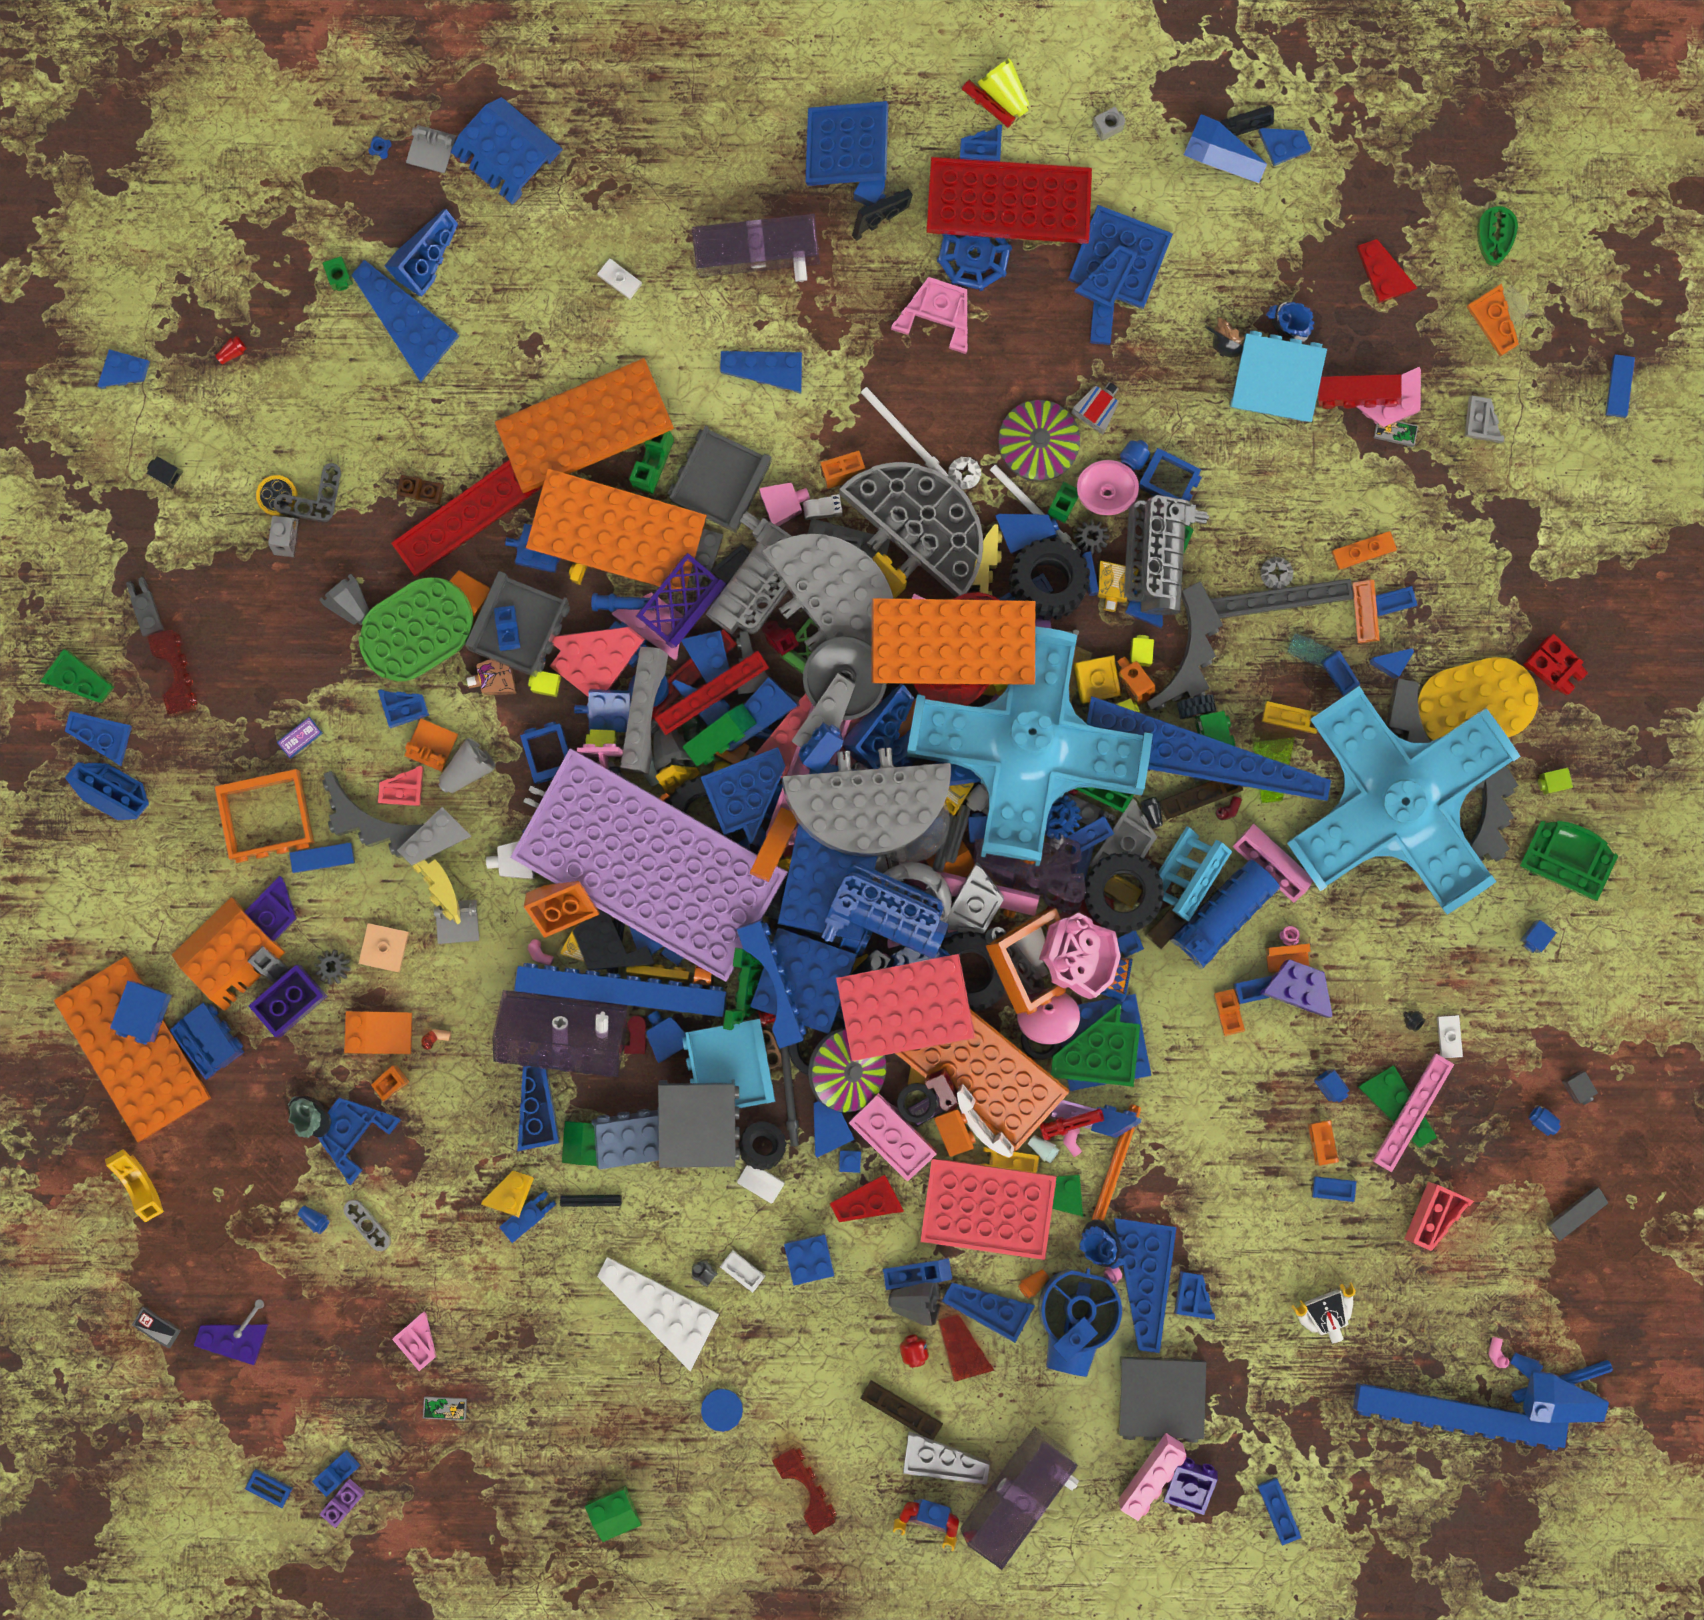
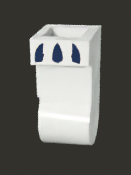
M840 494L804 501L805 519L842 516Z

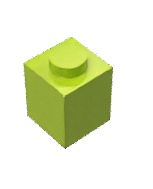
M1568 768L1539 775L1538 786L1544 795L1573 788Z

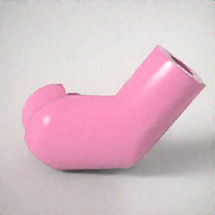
M531 940L530 944H528V951L532 959L551 966L554 957L542 952L539 940Z
M1079 1128L1068 1131L1063 1139L1064 1145L1073 1157L1082 1152L1076 1143L1077 1135L1080 1133Z
M1492 1337L1488 1353L1489 1357L1498 1368H1506L1509 1365V1359L1501 1352L1503 1339Z

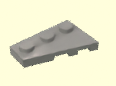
M441 807L397 852L413 866L472 836Z

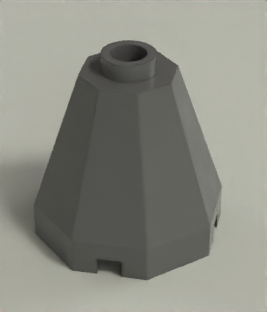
M351 573L348 575L349 581L343 579L325 594L326 600L322 597L319 601L326 608L353 625L357 622L359 625H362L365 616L370 610L357 579Z
M659 727L658 731L654 733V767L657 775L660 770L672 765L696 766L682 746L686 744V741L676 729L664 735Z
M925 1282L893 1290V1293L889 1295L888 1305L892 1308V1312L921 1325H935L940 1311V1305H937V1299H940L938 1282Z

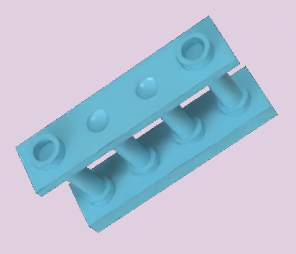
M1187 826L1158 874L1163 881V901L1175 906L1173 911L1189 922L1232 851L1218 840L1214 842L1213 846L1199 841L1200 836ZM1193 847L1207 853L1201 864L1187 858ZM1182 864L1197 871L1191 881L1176 875ZM1171 882L1185 888L1180 899L1166 893Z

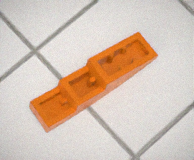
M781 807L750 870L751 875L767 882L770 881L797 825L792 811Z

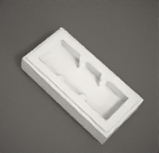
M610 258L597 274L629 300L642 285L641 281Z
M1459 1015L1437 1017L1440 1056L1443 1058L1463 1057Z
M734 1250L731 1251L720 1266V1268L752 1293L766 1276Z

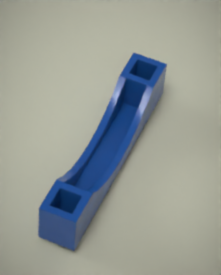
M760 919L738 927L737 933L743 949L762 963L774 983L777 995V1013L772 1030L779 1049L803 1041L806 1029L803 1022L799 1023L797 1017L799 1009L796 1002L792 1003L790 995L792 990L789 982L785 983L783 975L785 970L782 963L777 962L775 955H778L775 943H771L768 935H771L768 924L763 923V920Z

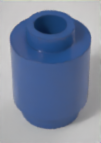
M1537 1106L1528 1117L1531 1120V1124L1546 1136L1550 1134L1555 1135L1561 1128V1125H1559L1560 1119L1545 1107Z

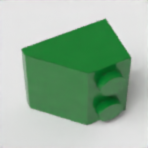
M565 1121L562 1163L597 1166L595 1132L592 1123Z
M626 1485L590 1500L585 1505L592 1526L602 1542L642 1525Z

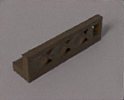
M1213 885L1207 891L1198 908L1216 889ZM1173 905L1145 935L1160 950L1186 923V920L1173 911L1175 907Z

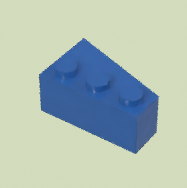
M203 1002L183 1018L194 1036L199 1038L204 1045L202 1047L206 1054L209 1052L215 1060L212 1062L214 1068H225L245 1053L242 1050L244 1046L237 1037L234 1038L229 1032L231 1028L225 1020L221 1021L218 1017L219 1011L212 1003Z

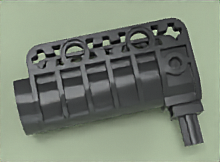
M1156 495L1149 498L1147 502L1136 501L1129 507L1124 593L1128 600L1141 602L1142 613L1153 615H1175L1180 613L1185 527L1195 522L1207 524L1209 519L1207 512L1195 510L1196 505L1191 504L1187 500ZM1137 507H1139V509L1142 510V513L1139 514V512L1136 511ZM1136 525H1139L1142 529L1140 536L1135 533ZM1134 548H1137V550H1139L1140 553L1137 554L1136 552H1134ZM1134 565L1139 568L1140 573L1138 576L1133 574ZM1132 588L1137 591V594L1131 592Z

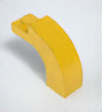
M123 1149L105 1159L106 1166L120 1179L129 1193L135 1213L144 1222L164 1212L155 1187L133 1155L130 1156Z

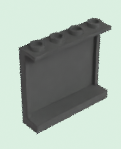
M705 425L704 429H700L697 433L695 447H691L688 451L686 465H682L679 469L677 483H673L668 492L670 502L682 508L707 515V520L737 533L741 525L740 519L748 511L772 463V457L765 453L761 455L709 430L708 426Z
M499 571L465 645L469 651L536 677L538 672L541 673L544 669L545 656L550 654L553 649L554 643L552 641L554 636H558L561 631L562 624L560 623L563 617L566 618L569 613L568 599L564 597L562 600L507 577L506 573ZM514 605L521 648L500 651L494 608Z
M735 1079L732 1080V1083H667V1080H659V1168L735 1167V1160H740V1149L735 1147V1140H739V1127H735V1119H739V1106H735V1099H739V1086H735Z
M1120 1356L1119 1430L1117 1431L1119 1436H1123L1125 1440H1135V1436L1144 1437V1440L1156 1441V1437L1162 1438L1167 1433L1176 1440L1177 1438H1185L1186 1442L1192 1443L1198 1442V1439H1204L1206 1361L1198 1359Z

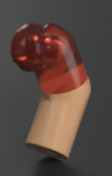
M432 1029L422 1037V1047L429 1050L437 1040L450 1041L451 1031Z

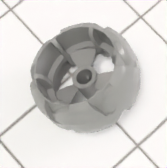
M906 862L895 867L893 866L883 873L901 882H904L905 879H916L927 884V889L924 891L917 885L911 886L940 899L944 905L940 920L945 923L947 922L952 903L951 892L945 879L935 872L933 868L922 863ZM895 886L893 890L899 892V887ZM917 895L909 896L914 897L913 899L916 898L917 901H920V898Z

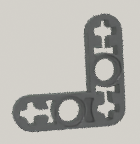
M334 463L324 466L317 501L280 494L274 499L275 510L280 514L318 522L330 521L333 517L339 487L340 467ZM330 468H334V472L338 473L332 479V483L336 482V485L323 483V480L328 482L329 474L326 471H329ZM324 488H331L334 491V495L331 498H325L322 495ZM285 499L287 504L292 505V500L296 501L294 512L290 511L291 507L289 506L280 509V505L277 502ZM300 503L308 504L309 512L306 514L300 513L297 509ZM313 505H317L315 510H322L323 507L327 508V512H330V515H326L323 518L321 513L315 512V516H311Z

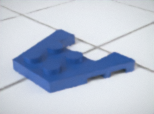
M340 1097L327 1112L331 1118L330 1130L324 1137L317 1138L327 1153L330 1154L337 1168L340 1169L346 1178L347 1183L352 1185L363 1171L361 1167L347 1157L354 1145L372 1122L390 1135L402 1119Z

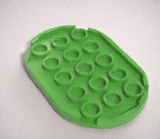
M423 578L408 584L374 606L365 616L362 622L361 636H359L362 656L367 665L383 678L395 681H408L418 678L455 655L465 646L473 628V612L468 598L458 586L442 578Z

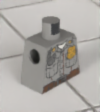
M272 516L269 546L274 555L295 557L300 519Z

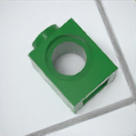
M342 256L322 263L330 286L334 291L346 290L353 284ZM337 272H343L341 278L334 279V275Z

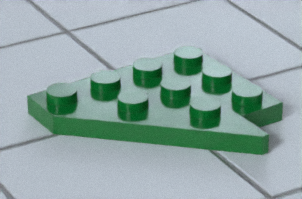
M1117 1004L1052 1056L1050 1075L1054 1078L1134 1087L1140 1024L1120 1022L1121 1004Z

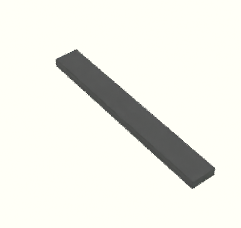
M1343 579L1213 598L1210 600L1219 618L1223 619L1353 600L1354 597L1351 579Z

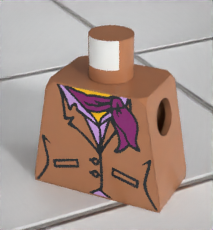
M489 659L477 664L478 674L467 676L469 689L481 687L483 695L517 694L513 669Z

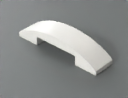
M964 1084L960 1085L957 1092L958 1103L962 1114L966 1116L970 1129L989 1148L1003 1156L1011 1157L1014 1151L1013 1145L1002 1132L994 1136L973 1110L976 1099Z

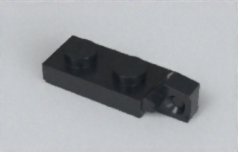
M1272 105L1261 107L1230 117L1229 119L1226 118L1220 122L1231 133L1238 136L1273 125L1274 108Z

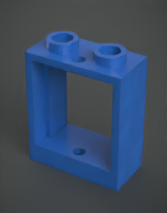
M1157 448L1139 483V489L1152 496L1160 495L1190 502L1193 496L1190 494L1192 487L1197 488L1202 478L1199 476L1201 469ZM1161 459L1193 474L1181 498L1149 483Z
M550 722L545 724L543 729H527L524 731L525 734L520 735L533 781L536 785L553 780L559 767L538 773L528 740L557 732L565 757L569 748L560 723Z

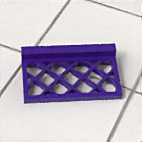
M686 553L636 617L666 641L670 648H675L726 586V583L716 578L690 554ZM687 560L693 564L694 573L684 574L683 564ZM698 575H706L711 580L707 587H699ZM695 576L696 588H685L684 577ZM673 577H681L682 589L671 590L670 581ZM696 590V601L687 603L686 591ZM682 591L683 603L673 604L671 592ZM660 593H668V605H658V595ZM684 606V616L674 619L673 607ZM669 607L671 619L660 620L659 608ZM655 608L656 620L649 621L643 616L647 609ZM660 622H671L672 631L668 636L661 631Z

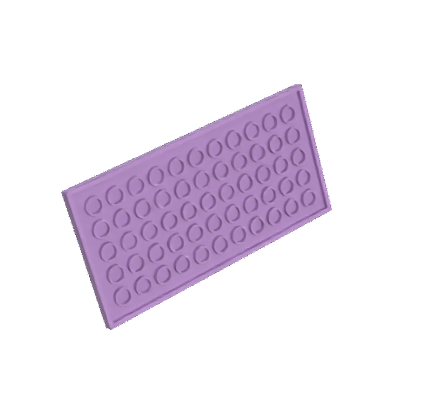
M572 748L569 749L510 857L555 884L580 881L597 908L725 982L728 981L735 968L733 967L735 948L743 949L737 928L763 918L788 873L777 866L769 882L751 875L750 870L757 858L756 853Z

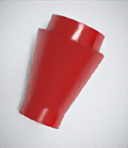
M230 337L215 356L223 365L244 354L247 348L239 337Z

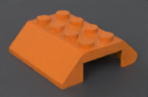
M231 897L172 954V957L194 984L211 1001L226 1011L232 1005L229 1000L232 1002L237 1000L235 994L230 992L228 988L233 985L239 992L244 993L246 988L240 982L249 988L262 976L247 960L261 946H264L277 958H280L285 951L276 941H272L245 913V909Z

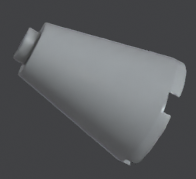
M467 738L462 743L439 777V786L445 793H454L495 769L496 764L486 750L482 751L479 749L480 744L475 740Z

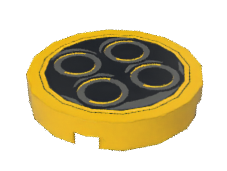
M273 475L265 478L258 485L256 501L265 513L273 516H283L284 514H280L275 510L274 499L280 494L297 497L298 492L295 485L288 478ZM285 499L277 502L280 505V509L289 506L291 507L290 511H292L296 501L292 500V505L287 504Z

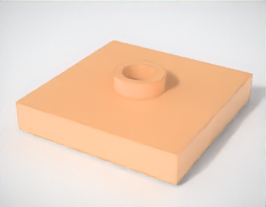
M368 923L358 964L400 973L409 932Z

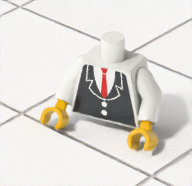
M1350 1282V1287L1347 1289L1341 1284L1342 1292L1337 1289L1306 1302L1300 1300L1301 1305L1298 1308L1292 1305L1291 1308L1297 1314L1301 1325L1312 1333L1317 1332L1320 1335L1328 1333L1332 1343L1342 1341L1344 1338L1340 1328L1348 1325V1320L1352 1314L1353 1295L1355 1294L1352 1282Z

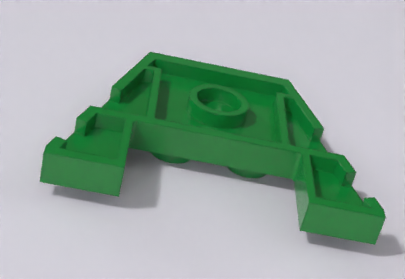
M737 947L735 948L733 967L742 968V970H740L738 975L740 984L739 990L735 995L736 1009L726 1010L723 1029L733 1030L734 1024L742 1023L743 1017H749L758 1010L750 1006L764 969L762 963L754 959L753 955Z

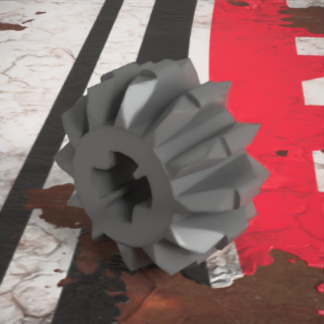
M1091 519L1089 525L1084 521L1082 522L1083 528L1077 527L1076 531L1079 534H1076L1074 539L1081 540L1076 546L1080 547L1083 545V553L1087 549H1089L1091 555H1093L1094 549L1101 553V547L1106 548L1108 545L1104 541L1109 539V535L1104 534L1108 529L1107 527L1100 529L1102 522L1099 521L1097 526H1095L1094 520ZM1089 533L1091 536H1096L1094 541L1093 539L1088 540Z
M334 949L332 954L326 950L324 953L325 957L318 956V959L322 962L321 964L315 963V967H320L321 970L315 973L316 975L323 974L320 979L322 982L328 979L329 985H332L334 980L337 984H340V976L344 979L348 978L344 971H351L350 967H345L346 964L350 963V960H343L345 957L343 952L338 955V950ZM330 963L335 964L336 971L330 972Z

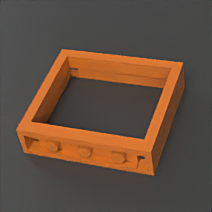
M294 769L215 786L230 860H236V863L247 862L248 857L256 856V859L269 857L268 853L284 854L288 853L290 848L297 847V850L309 848V844L314 843L299 770ZM294 781L305 838L238 852L227 795Z
M1056 908L1040 912L986 945L1016 1014H1032L1038 1010L1037 1007L1039 1005H1046L1052 1001V997L1060 996L1066 992V988L1054 985L1037 997L1029 1000L1006 950L1007 947L1046 924L1047 928H1049L1051 924L1061 920Z

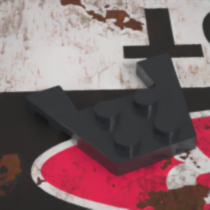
M598 909L599 915L583 921L572 931L588 971L654 965L647 946L626 954L611 920V915Z

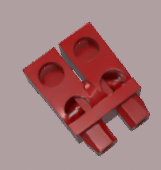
M1555 634L1547 636L1537 647L1536 651L1522 664L1526 669L1534 672L1553 691L1558 690L1564 695H1569L1575 688L1568 681L1571 676L1579 682L1588 674L1582 666L1583 661Z

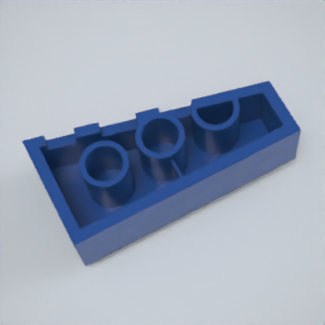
M546 1060L523 1064L517 1151L560 1143Z

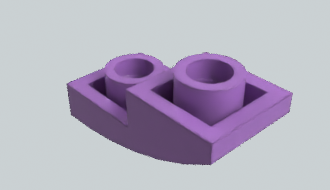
M349 1479L319 1515L336 1528L365 1494V1491Z

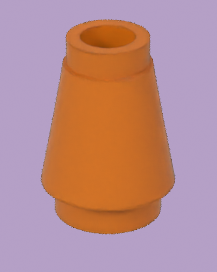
M1041 1269L1021 1280L1018 1288L1029 1299L1035 1297L1050 1278Z

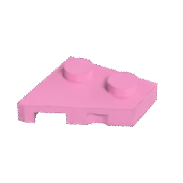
M425 1312L420 1314L392 1339L418 1371L436 1357Z

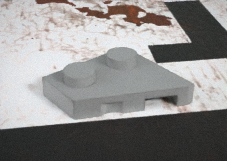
M1470 396L1464 437L1496 443L1504 442V436H1501L1497 425L1499 421L1494 413L1492 400L1484 397Z

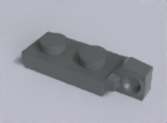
M703 529L695 560L709 572H712L723 534ZM692 566L691 573H694V566ZM698 575L699 587L701 586L703 577L708 578L706 575ZM695 576L693 577L692 585H695Z

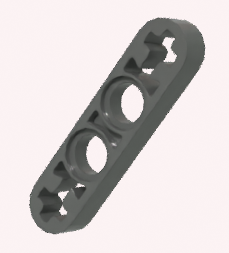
M1001 927L989 929L986 933L987 943L989 944L995 938L998 939L1006 934V931ZM1015 943L1010 945L1008 948L1012 951L1011 961L1025 991L1029 994L1041 992L1044 988L1043 978ZM1019 963L1024 966L1023 974L1018 970Z

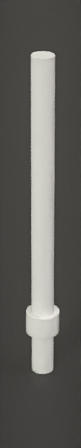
M867 387L861 391L863 396L926 462L925 465L929 469L937 470L949 477L946 471L939 465L940 462L918 443Z
M997 465L990 469L1033 514L1045 515ZM1060 529L1057 530L1059 536L1056 538L1061 539V543L1066 544L1069 542L1072 544L1071 548L1073 550L1078 549L1081 552L1070 540L1071 537L1066 532L1063 533Z

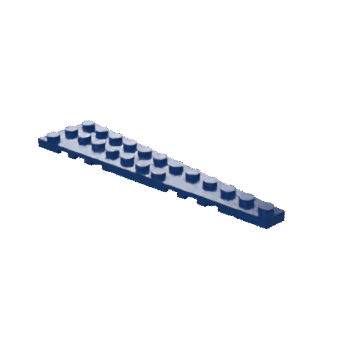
M1091 696L1087 725L1144 735V732L1153 734L1148 765L1150 770L1328 801L1331 786L1330 779Z

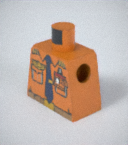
M1123 657L1116 662L1117 667L1120 669L1119 680L1133 702L1140 706L1154 697L1155 685L1137 661L1130 664L1128 659Z

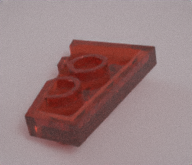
M959 1314L937 1320L954 1382L994 1371V1368L984 1356L983 1351L973 1339L972 1334Z

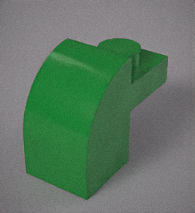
M1063 481L1047 515L1066 523L1078 499L1077 488Z

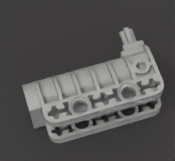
M747 511L743 514L740 522L753 530V536L757 538L756 546L706 612V615L712 621L732 635L738 627L743 631H748V634L758 632L789 590L760 551L777 541L792 536L764 518L761 521ZM762 602L768 604L767 607L763 609L758 608L757 606Z

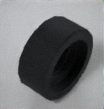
M1023 1032L1021 1034L1022 1049L1028 1056L1034 1059L1044 1060L1051 1058L1060 1047V1043L1052 1044L1047 1051L1036 1052L1030 1047L1029 1038Z
M913 1083L901 1090L898 1095L897 1105L902 1117L908 1121L919 1123L931 1118L936 1110L937 1101L932 1089L928 1090L924 1084ZM912 1091H922L929 1098V1107L921 1115H913L905 1108V1098Z

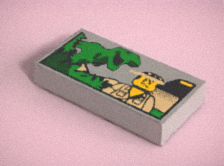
M1396 421L1382 427L1377 423L1373 438L1413 447L1418 426Z
M424 1397L423 1418L466 1420L467 1398Z

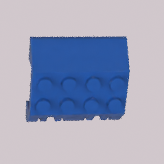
M501 97L486 104L458 135L451 153L456 158H460L462 163L468 161L471 154H473L474 157L469 165V169L475 170V174L487 184H490V187L493 189L498 187L503 179L505 182L499 194L505 197L510 204H514L522 196L521 188L545 162L550 164L563 149Z

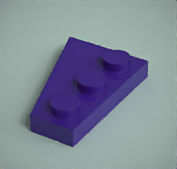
M247 1324L240 1338H235L233 1334L241 1325H201L194 1346L255 1365L269 1324Z

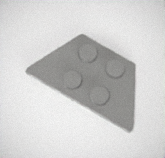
M1134 799L1131 800L1125 812L1112 829L1114 835L1104 841L1089 866L1093 867L1100 859L1106 858L1113 853L1128 852L1129 854H1138L1142 858L1145 857L1157 836L1149 826L1147 819Z
M977 862L951 905L950 914L946 922L949 924L947 930L985 933L1004 900L1003 894Z

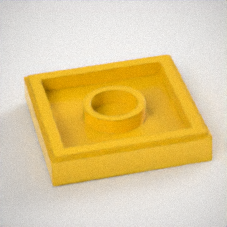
M1114 655L1074 663L1081 703L1090 702L1091 696L1099 699L1121 696Z

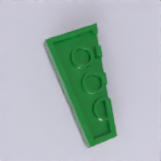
M1393 1065L1357 1086L1393 1123H1395L1411 1095ZM1425 1116L1411 1138V1141L1418 1148L1437 1138Z

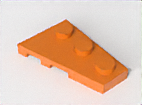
M1502 284L1467 306V309L1500 357L1519 345L1513 321H1511L1508 312L1509 307L1504 298Z

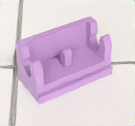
M1062 1100L1050 1113L1049 1118L1057 1119L1058 1117H1063L1066 1119L1097 1109ZM1092 1124L1085 1126V1128L1090 1129V1127H1092Z

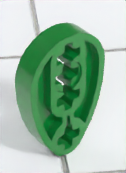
M1495 206L1486 210L1480 217L1477 225V237L1481 254L1486 263L1491 266L1499 265L1508 255L1518 230V221L1515 214L1502 206ZM1500 213V216L1503 218L1499 221V226H1502V228L1498 231V236L1501 237L1497 241L1492 236L1496 232V227L1493 225L1497 222L1495 215ZM1494 250L1496 255L1499 256L1496 260H1493V256H1490Z

